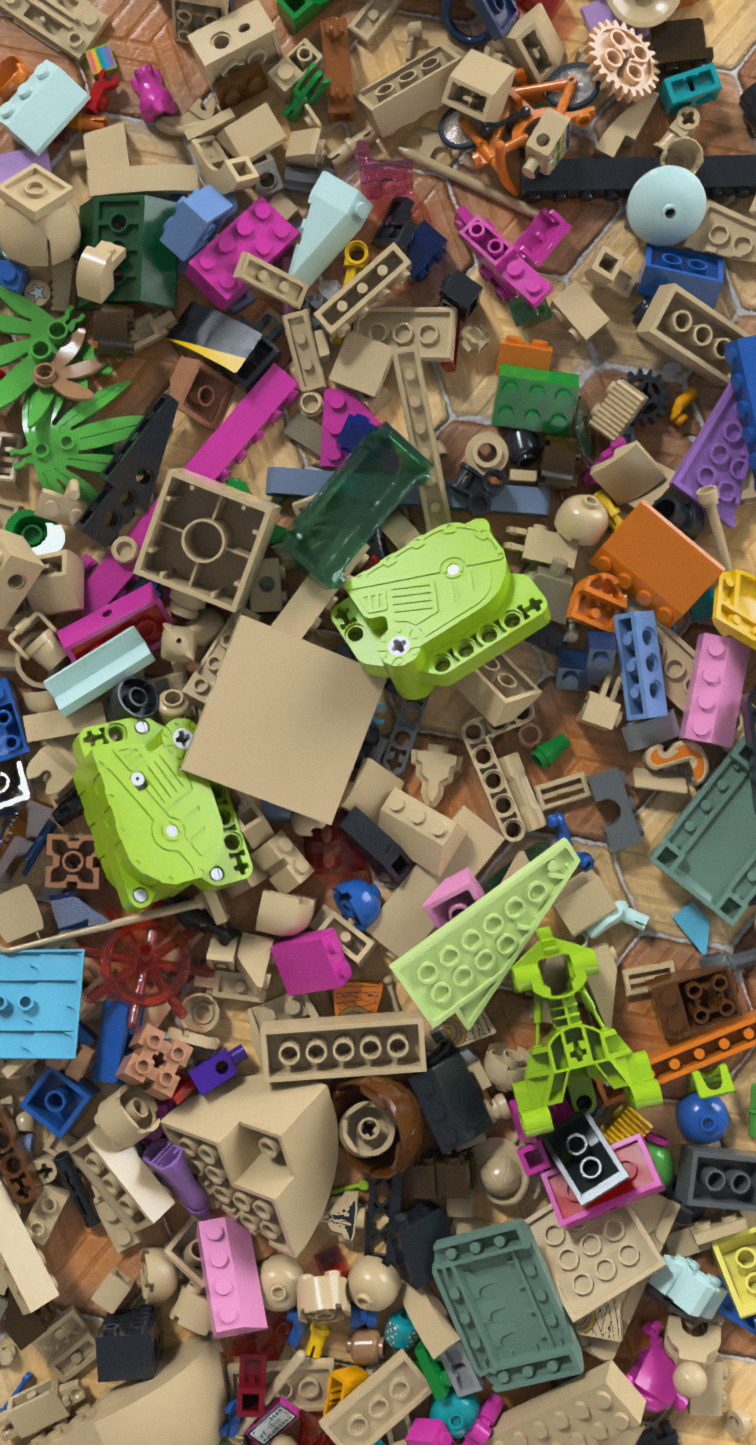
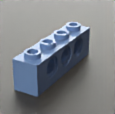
M654 610L633 611L613 615L627 721L668 716Z

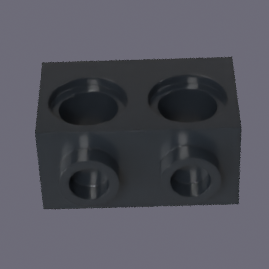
M456 269L453 275L448 273L440 284L442 289L439 292V306L456 307L458 309V319L465 323L479 304L483 287Z

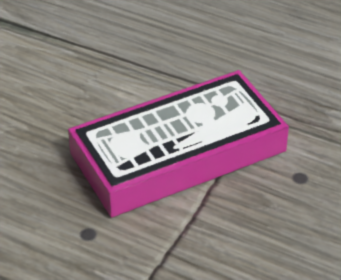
M280 1395L265 1409L264 1417H257L245 1434L260 1445H268L276 1436L280 1435L300 1417V1409Z

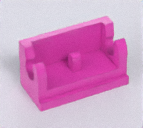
M542 208L512 246L515 247V253L532 268L540 267L572 226L554 209L548 211L546 208Z

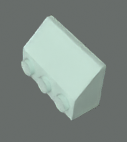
M46 59L36 67L31 77L18 87L17 92L12 98L0 107V125L13 140L39 156L91 97L59 66Z

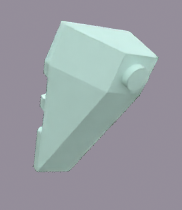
M322 171L310 193L308 203L311 205L307 219H303L301 228H304L300 243L295 246L288 272L291 276L307 283L309 287L362 228L373 208V204L359 190L327 171Z

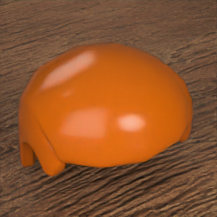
M17 55L8 56L0 63V96L4 98H11L17 92L18 87L29 79V70Z

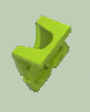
M724 1063L717 1065L708 1072L692 1071L688 1076L686 1084L687 1092L697 1091L700 1099H707L735 1091L728 1067ZM721 1086V1087H720L719 1089H717V1090H712V1089H710V1088H713V1087Z

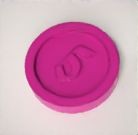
M650 1131L644 1137L653 1143L668 1146L669 1139Z

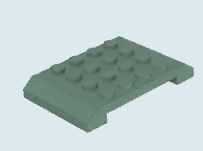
M745 735L724 757L655 845L647 858L649 862L731 927L736 924L749 907L748 903L756 894V815L753 807Z

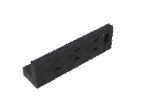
M404 1171L391 1177V1185L387 1181L388 1178H380L381 1180L375 1184L376 1179L370 1177L364 1256L379 1257L385 1261L386 1267L392 1265L396 1268V1255L388 1232L387 1237L383 1235V1232L386 1230L385 1225L378 1229L372 1222V1218L380 1210L388 1217V1222L400 1214ZM384 1183L390 1190V1196L381 1203L374 1194L375 1190ZM374 1201H375V1203L378 1205V1207H376V1208L373 1210ZM388 1203H389V1212H388V1210L384 1207V1206H386ZM373 1228L376 1233L371 1236V1230ZM378 1236L386 1244L385 1253L370 1252V1243Z

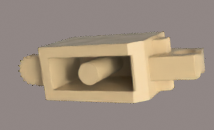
M50 1377L10 1397L7 1409L0 1413V1427L12 1423L2 1429L0 1433L2 1440L7 1441L18 1435L23 1439L29 1435L39 1433L43 1428L53 1423L63 1421L70 1415V1407L86 1397V1389L82 1382L76 1379L62 1384L59 1378Z

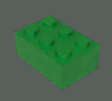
M500 363L491 425L569 436L579 391V375Z

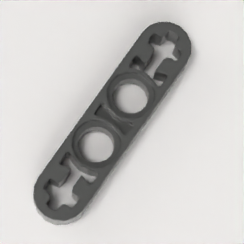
M429 695L418 699V701H423L422 706L415 702H407V699L403 698L382 764L385 769L394 775L400 774L406 767ZM413 706L418 710V717L415 721H407L404 718L403 711L406 707ZM399 731H405L410 735V742L406 746H399L395 742V735ZM391 746L398 750L407 751L405 756L399 755L398 762L402 763L401 768L396 767L394 771L389 770L390 765L386 764L387 760L393 759L395 752H390Z

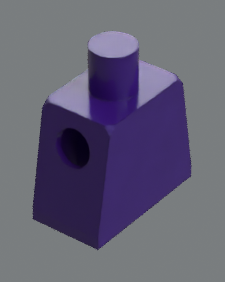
M241 1044L228 1052L223 1046L216 1050V1053L212 1056H205L187 1067L188 1073L201 1096L238 1073L235 1066L249 1058ZM219 1061H225V1068L222 1070L215 1068Z

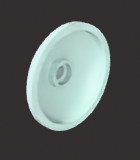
M667 165L652 169L635 183L628 197L627 217L632 230L640 239L656 246H670L684 241L697 230L704 218L707 204L705 190L700 180L691 171L683 167ZM674 209L672 215H665L666 210Z

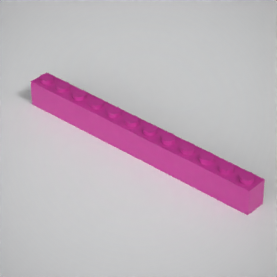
M274 363L186 464L184 469L224 483L231 475L229 470L236 463L239 465L245 460L248 455V448L253 443L257 445L265 436L264 430L269 424L274 425L283 414L281 410L285 405L293 404L300 394L298 392V382ZM159 497L125 535L132 538L138 544L139 553ZM111 552L84 583V609L78 611L85 617L129 593L127 589L133 582L137 583L143 578L133 573L137 559L132 563L123 564L118 562Z

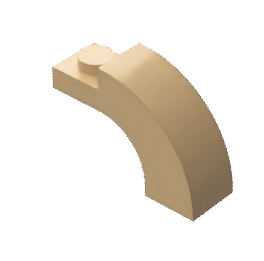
M214 134L191 139L189 148L201 166L199 176L206 185L210 184L221 194H228L250 188L258 181L260 176L248 156L228 159Z

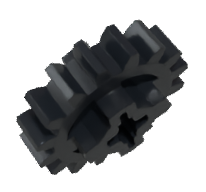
M642 368L637 370L636 375L629 371L626 375V381L630 384L641 382L635 388L640 392L644 389L643 394L648 397L646 403L631 422V426L640 421L641 426L645 427L647 420L653 425L657 422V417L662 418L665 415L662 409H668L670 403L665 400L671 396V393L664 392L668 383L661 384L659 382L662 377L660 374L655 378L652 377L651 369L647 374H643ZM651 386H653V387L655 388V390L657 391V394L654 393V391H653V389H652ZM647 408H655L654 411L648 414H642V412Z

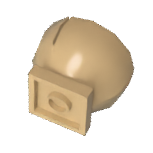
M36 163L0 184V198L3 200L0 203V248L9 259L27 266H49L48 238L51 265L53 266L68 260L80 247L81 222L76 206L70 201L74 197V187Z

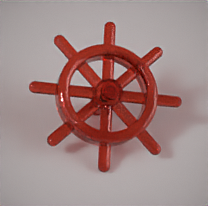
M164 900L153 902L151 910L163 907ZM109 906L106 908L105 914L110 921L121 918L114 907ZM160 917L115 928L107 936L102 949L87 946L78 947V949H85V957L100 960V971L104 984L87 994L86 1001L92 1004L108 993H111L119 1001L131 1006L127 1023L128 1028L131 1030H135L138 1027L142 1008H152L168 1003L179 1019L186 1018L187 1011L177 998V995L184 988L189 975L212 978L214 976L212 968L191 964V950L188 940L202 932L204 928L198 927L196 932H192L189 929L181 932L175 925ZM147 930L145 942L139 944L132 933ZM157 932L170 939L157 949H154ZM123 939L133 954L116 952L114 950ZM177 948L181 963L161 958ZM111 962L131 966L114 976ZM158 970L178 974L168 985ZM138 974L134 992L122 986L123 983ZM148 976L158 988V992L145 994Z

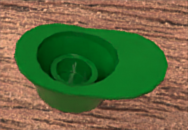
M20 510L7 520L5 530L23 536L36 555L63 549L65 532L57 522L36 516L32 510Z

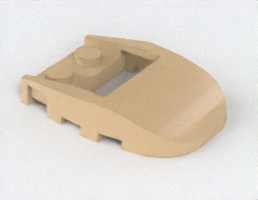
M288 993L267 1000L265 1003H259L247 1008L254 1048L262 1068L260 1037L262 1021L298 1019L308 1014L310 1018L322 1017L317 1005L313 1004L307 993L288 996ZM336 1078L314 1079L313 1081L321 1082L327 1085L329 1089Z

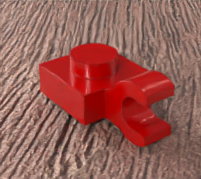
M102 69L99 72L98 82L94 83L89 94L91 99L85 104L87 114L100 116L101 112L105 113L109 105L107 93L115 90L120 83L117 74L114 75L112 81L107 82L105 81L107 76L106 70Z

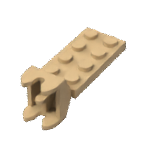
M114 687L87 703L103 702L107 723L111 721L106 714V704L108 702L106 699L110 696L109 693ZM108 733L110 739L113 741L118 740L114 733ZM79 734L47 739L46 742L49 745L40 749L28 764L26 770L27 778L29 780L32 779L35 785L42 782L47 783L45 793L51 795L52 799L63 798L75 787L72 772L77 768L78 764L72 744Z

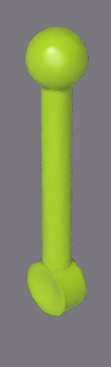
M360 1179L356 1184L332 1189L330 1196L359 1188L367 1190L369 1182L367 1179Z

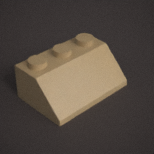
M504 653L453 684L494 727L513 721L542 693Z
M396 787L393 788L380 810L378 826L403 848L412 861L439 877L468 832L455 821Z

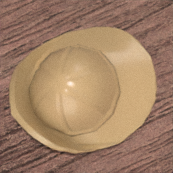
M500 1137L488 1138L486 1141L476 1144L470 1152H475L477 1189L493 1204L511 1206L517 1204L524 1196L529 1184V1176L526 1175L516 1150L518 1147L511 1141Z

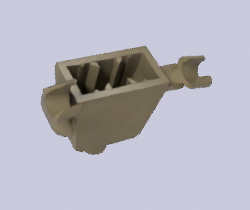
M554 557L550 568L538 566L535 572L530 571L525 575L532 579L546 598L551 614L550 620L564 625L567 621L568 630L563 641L574 643L578 639L579 630L577 626L579 623L565 618L571 593L575 586L573 584L574 577L565 573L568 562L565 559Z

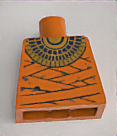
M349 979L341 988L333 989L335 1016L377 1013L383 990V982Z

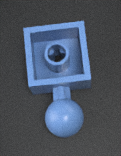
M210 184L202 189L196 188L189 197L183 196L174 206L176 212L163 225L165 231L160 241L183 262L204 249L214 239L223 222L230 220L235 215L238 206L233 192L221 194Z

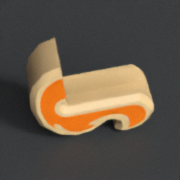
M678 740L671 743L665 751H663L662 744H656L646 748L642 755L643 764L648 769L655 771L686 762L691 782L694 786L704 782L709 772L708 758L702 747L694 741Z

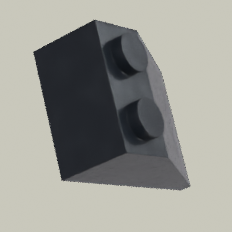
M586 1107L554 1126L553 1132L540 1135L541 1140L582 1208L630 1178Z

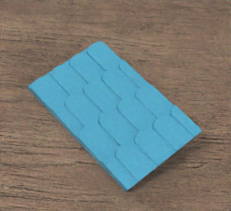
M85 949L21 950L12 953L0 951V1059L76 1060Z

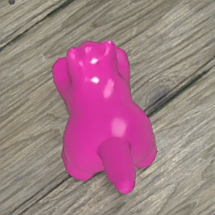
M151 64L141 66L139 69L136 68L134 70L135 76L132 77L130 82L132 88L140 97L139 108L142 120L146 123H153L156 115L164 112L170 115L175 114L178 108L177 103L173 99L172 94L164 88L163 76L160 70L153 69Z

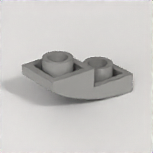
M667 710L668 716L648 718L622 725L621 730L628 751L632 752L679 736L680 726L675 710Z

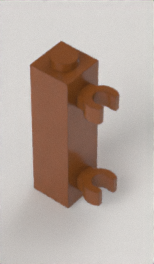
M332 16L326 18V20H320L325 79L327 77L332 79L326 88L329 123L355 121L347 22L346 18Z

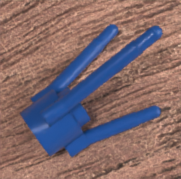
M50 818L24 856V860H29L22 872L24 876L28 874L45 846L47 834L54 833V830L58 827Z

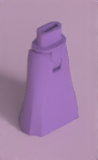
M165 1138L150 1144L144 1151L142 1160L170 1185L191 1214L197 1215L203 1220L209 1219L212 1212L209 1210L208 1195L194 1178L184 1149L177 1144L172 1145L171 1141Z

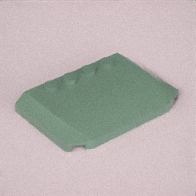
M522 1218L436 1240L433 1245L435 1257L432 1264V1274L474 1372L480 1378L482 1376L487 1378L493 1384L492 1389L496 1393L583 1373L585 1367L582 1349L531 1228Z

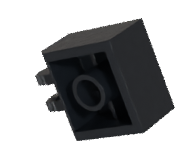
M265 314L255 326L242 315L236 320L261 333L270 324L272 316ZM278 324L267 337L262 334L250 352V356L246 358L236 373L210 359L209 361L248 394L274 363L277 364L283 357L281 350L274 342L282 334L284 327Z

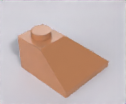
M181 356L170 378L172 397L179 402L177 410L209 430L214 431L236 384L200 360Z

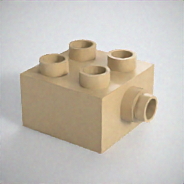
M184 468L169 469L133 573L172 588L169 597L173 600L170 602L169 611L181 617L196 620L200 613L199 609H205L207 602L235 613L247 604L282 506Z

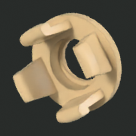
M491 432L475 435L468 442L465 450L467 464L475 468L483 476L491 469L501 471L505 467L509 456L505 441L497 434ZM488 443L496 448L497 455L493 461L483 462L479 459L477 451L481 445Z

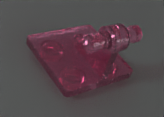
M364 140L356 142L354 159L358 164L361 193L367 199L378 200L391 196L403 197L413 193L412 159L379 163L370 156V150Z

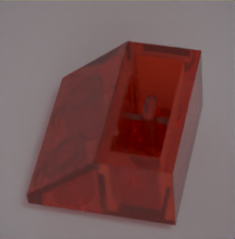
M334 819L332 825L326 824L322 829L313 828L311 830L313 836H303L305 859L314 869L311 875L345 874L366 870L365 859L338 826L343 819Z

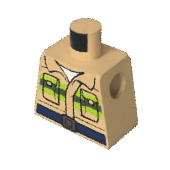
M550 107L546 109L525 145L526 163L522 168L524 175L534 179L538 172L549 175L570 147L571 118Z

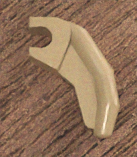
M197 99L184 115L161 117L160 120L156 121L155 127L167 135L185 137V130L214 116L217 105L215 102H211L210 109L204 111L201 109L203 106L202 99Z

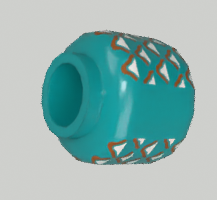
M405 1308L395 1310L389 1315L384 1331L385 1340L396 1351L402 1348L403 1350L414 1348L419 1338Z

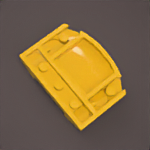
M739 569L723 572L715 582L712 621L723 637L730 635L756 650V576Z

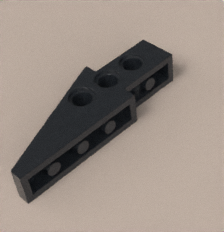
M160 394L98 476L106 484L74 524V526L104 548L112 545L119 537V531L134 518V511L136 509L145 513L148 511L179 404L171 395ZM143 469L144 476L140 481H137L136 474L139 470ZM127 490L128 497L124 502H121L120 495ZM111 511V520L108 523H104L105 515Z

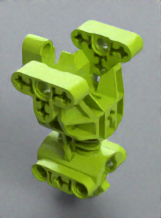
M549 926L536 929L537 942L509 970L514 991L516 993L528 991L534 995L535 1045L529 1047L524 1080L512 1083L520 1124L526 1138L554 1131L548 1106L562 1103L565 1089H567L572 1109L576 1112L581 1110L576 1104L578 1097L587 1095L590 1099V1105L586 1109L591 1114L596 1108V1097L591 1078L598 1079L605 1086L611 1085L613 1089L623 1087L626 1102L635 1111L663 1104L662 1092L657 1079L653 1076L647 1052L643 1050L633 1053L619 1037L615 1029L605 1027L595 1010L594 1002L585 989L584 984L588 978L587 976L599 973V965L594 949L553 937ZM561 955L567 973L566 981H564L566 991L552 995L550 987L544 984L539 960ZM577 991L589 1012L592 1011L602 1029L584 1025L580 1020V1011H578V1004L574 997ZM545 998L548 1002L553 1029L545 1035L542 1043H540L542 1000Z

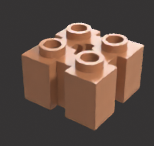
M74 833L47 834L46 855H53V864L46 866L45 887L68 888L72 886V882H77V889H100L104 887V870L102 866H98V857L92 834L79 835V840H74ZM75 854L81 859V864H78V867H76L74 862H71V857H75Z
M147 1023L137 1028L129 1045V1048L133 1049L134 1052L123 1057L114 1077L132 1086L143 1083L145 1084L143 1092L162 1101L172 1098L180 1080V1077L175 1075L177 1070L186 1067L194 1048L176 1038L165 1041L164 1036L166 1033ZM153 1057L157 1061V1067H154L155 1061L152 1060Z

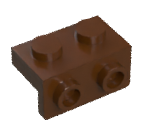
M258 60L212 84L215 94L214 98L222 111L232 108L269 88L263 68Z

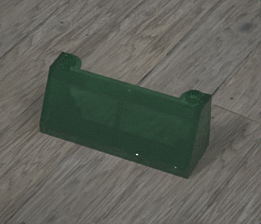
M387 421L372 426L271 549L324 590H332L333 588L336 590L346 579L344 573L347 565L409 490L417 484L422 486L428 481L431 476L429 471L434 465Z

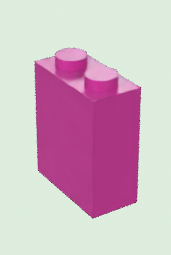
M334 928L306 932L294 936H284L270 947L288 996L341 988L353 976L350 964L347 962L341 947V941L337 937Z

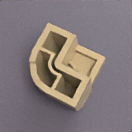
M264 889L255 930L278 936H294L302 933L310 925L318 898L297 893H291L290 895Z

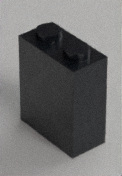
M429 1199L419 1202L415 1208L406 1213L396 1215L392 1221L385 1224L404 1281L416 1290L434 1280L432 1264L435 1257L433 1245L436 1240L452 1236L442 1207Z

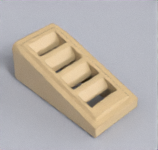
M0 432V488L18 490L21 471L17 472L13 465L20 463L23 456L13 458L5 457L3 454H10L9 450L23 449L25 444L24 434ZM4 443H11L17 445L16 448L5 447ZM1 465H12V468L1 467Z

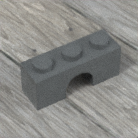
M613 767L585 776L591 792L592 802L609 799L617 808L616 818L611 823L601 826L608 851L613 853L643 843L641 836H644L640 821H635L633 811H636L632 796H627L624 787L628 785L624 771H619L618 767Z

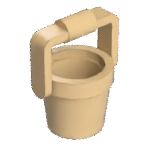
M34 612L29 618L24 617L13 627L15 631L8 637L9 644L26 661L32 657L49 672L67 656L61 643L54 636L58 630L40 612ZM38 617L48 629L23 651L13 639L18 635H22L33 625L32 622Z

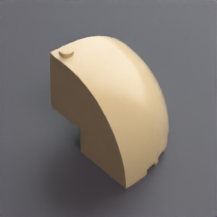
M264 1074L245 1076L223 1082L202 1096L198 1093L169 1112L160 1121L163 1131L172 1145L177 1144L184 1149L190 1169L194 1175L198 1176L196 1180L208 1195H211L213 1192L216 1198L224 1203L221 1208L235 1221L240 1217L242 1224L254 1236L258 1232L270 1239V1246L293 1258H297L311 1238L322 1217L336 1172L339 1144L338 1124L327 1085L313 1080L264 1083Z
M209 1331L207 1336L199 1334L164 1349L154 1378L129 1380L108 1389L93 1422L103 1445H219L222 1440L219 1428L228 1421L227 1413L224 1411L230 1402L228 1364L224 1355L226 1349L223 1339H213L211 1336L212 1332Z

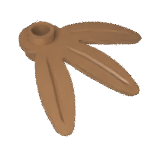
M79 328L61 346L51 364L44 362L34 368L32 374L33 382L41 388L53 387L59 394L68 399L90 401L95 397L93 392L69 380L82 379L98 372L107 365L108 359L98 357L69 365L81 351L86 339L87 330Z

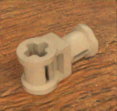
M686 106L680 109L666 134L659 142H655L652 145V149L658 157H661L665 147L676 138L693 135L700 121L699 112L695 108Z

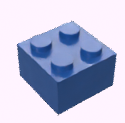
M47 1066L19 1106L61 1139L73 1130L101 1089L85 1076L78 1082L66 1076L64 1069L57 1071Z

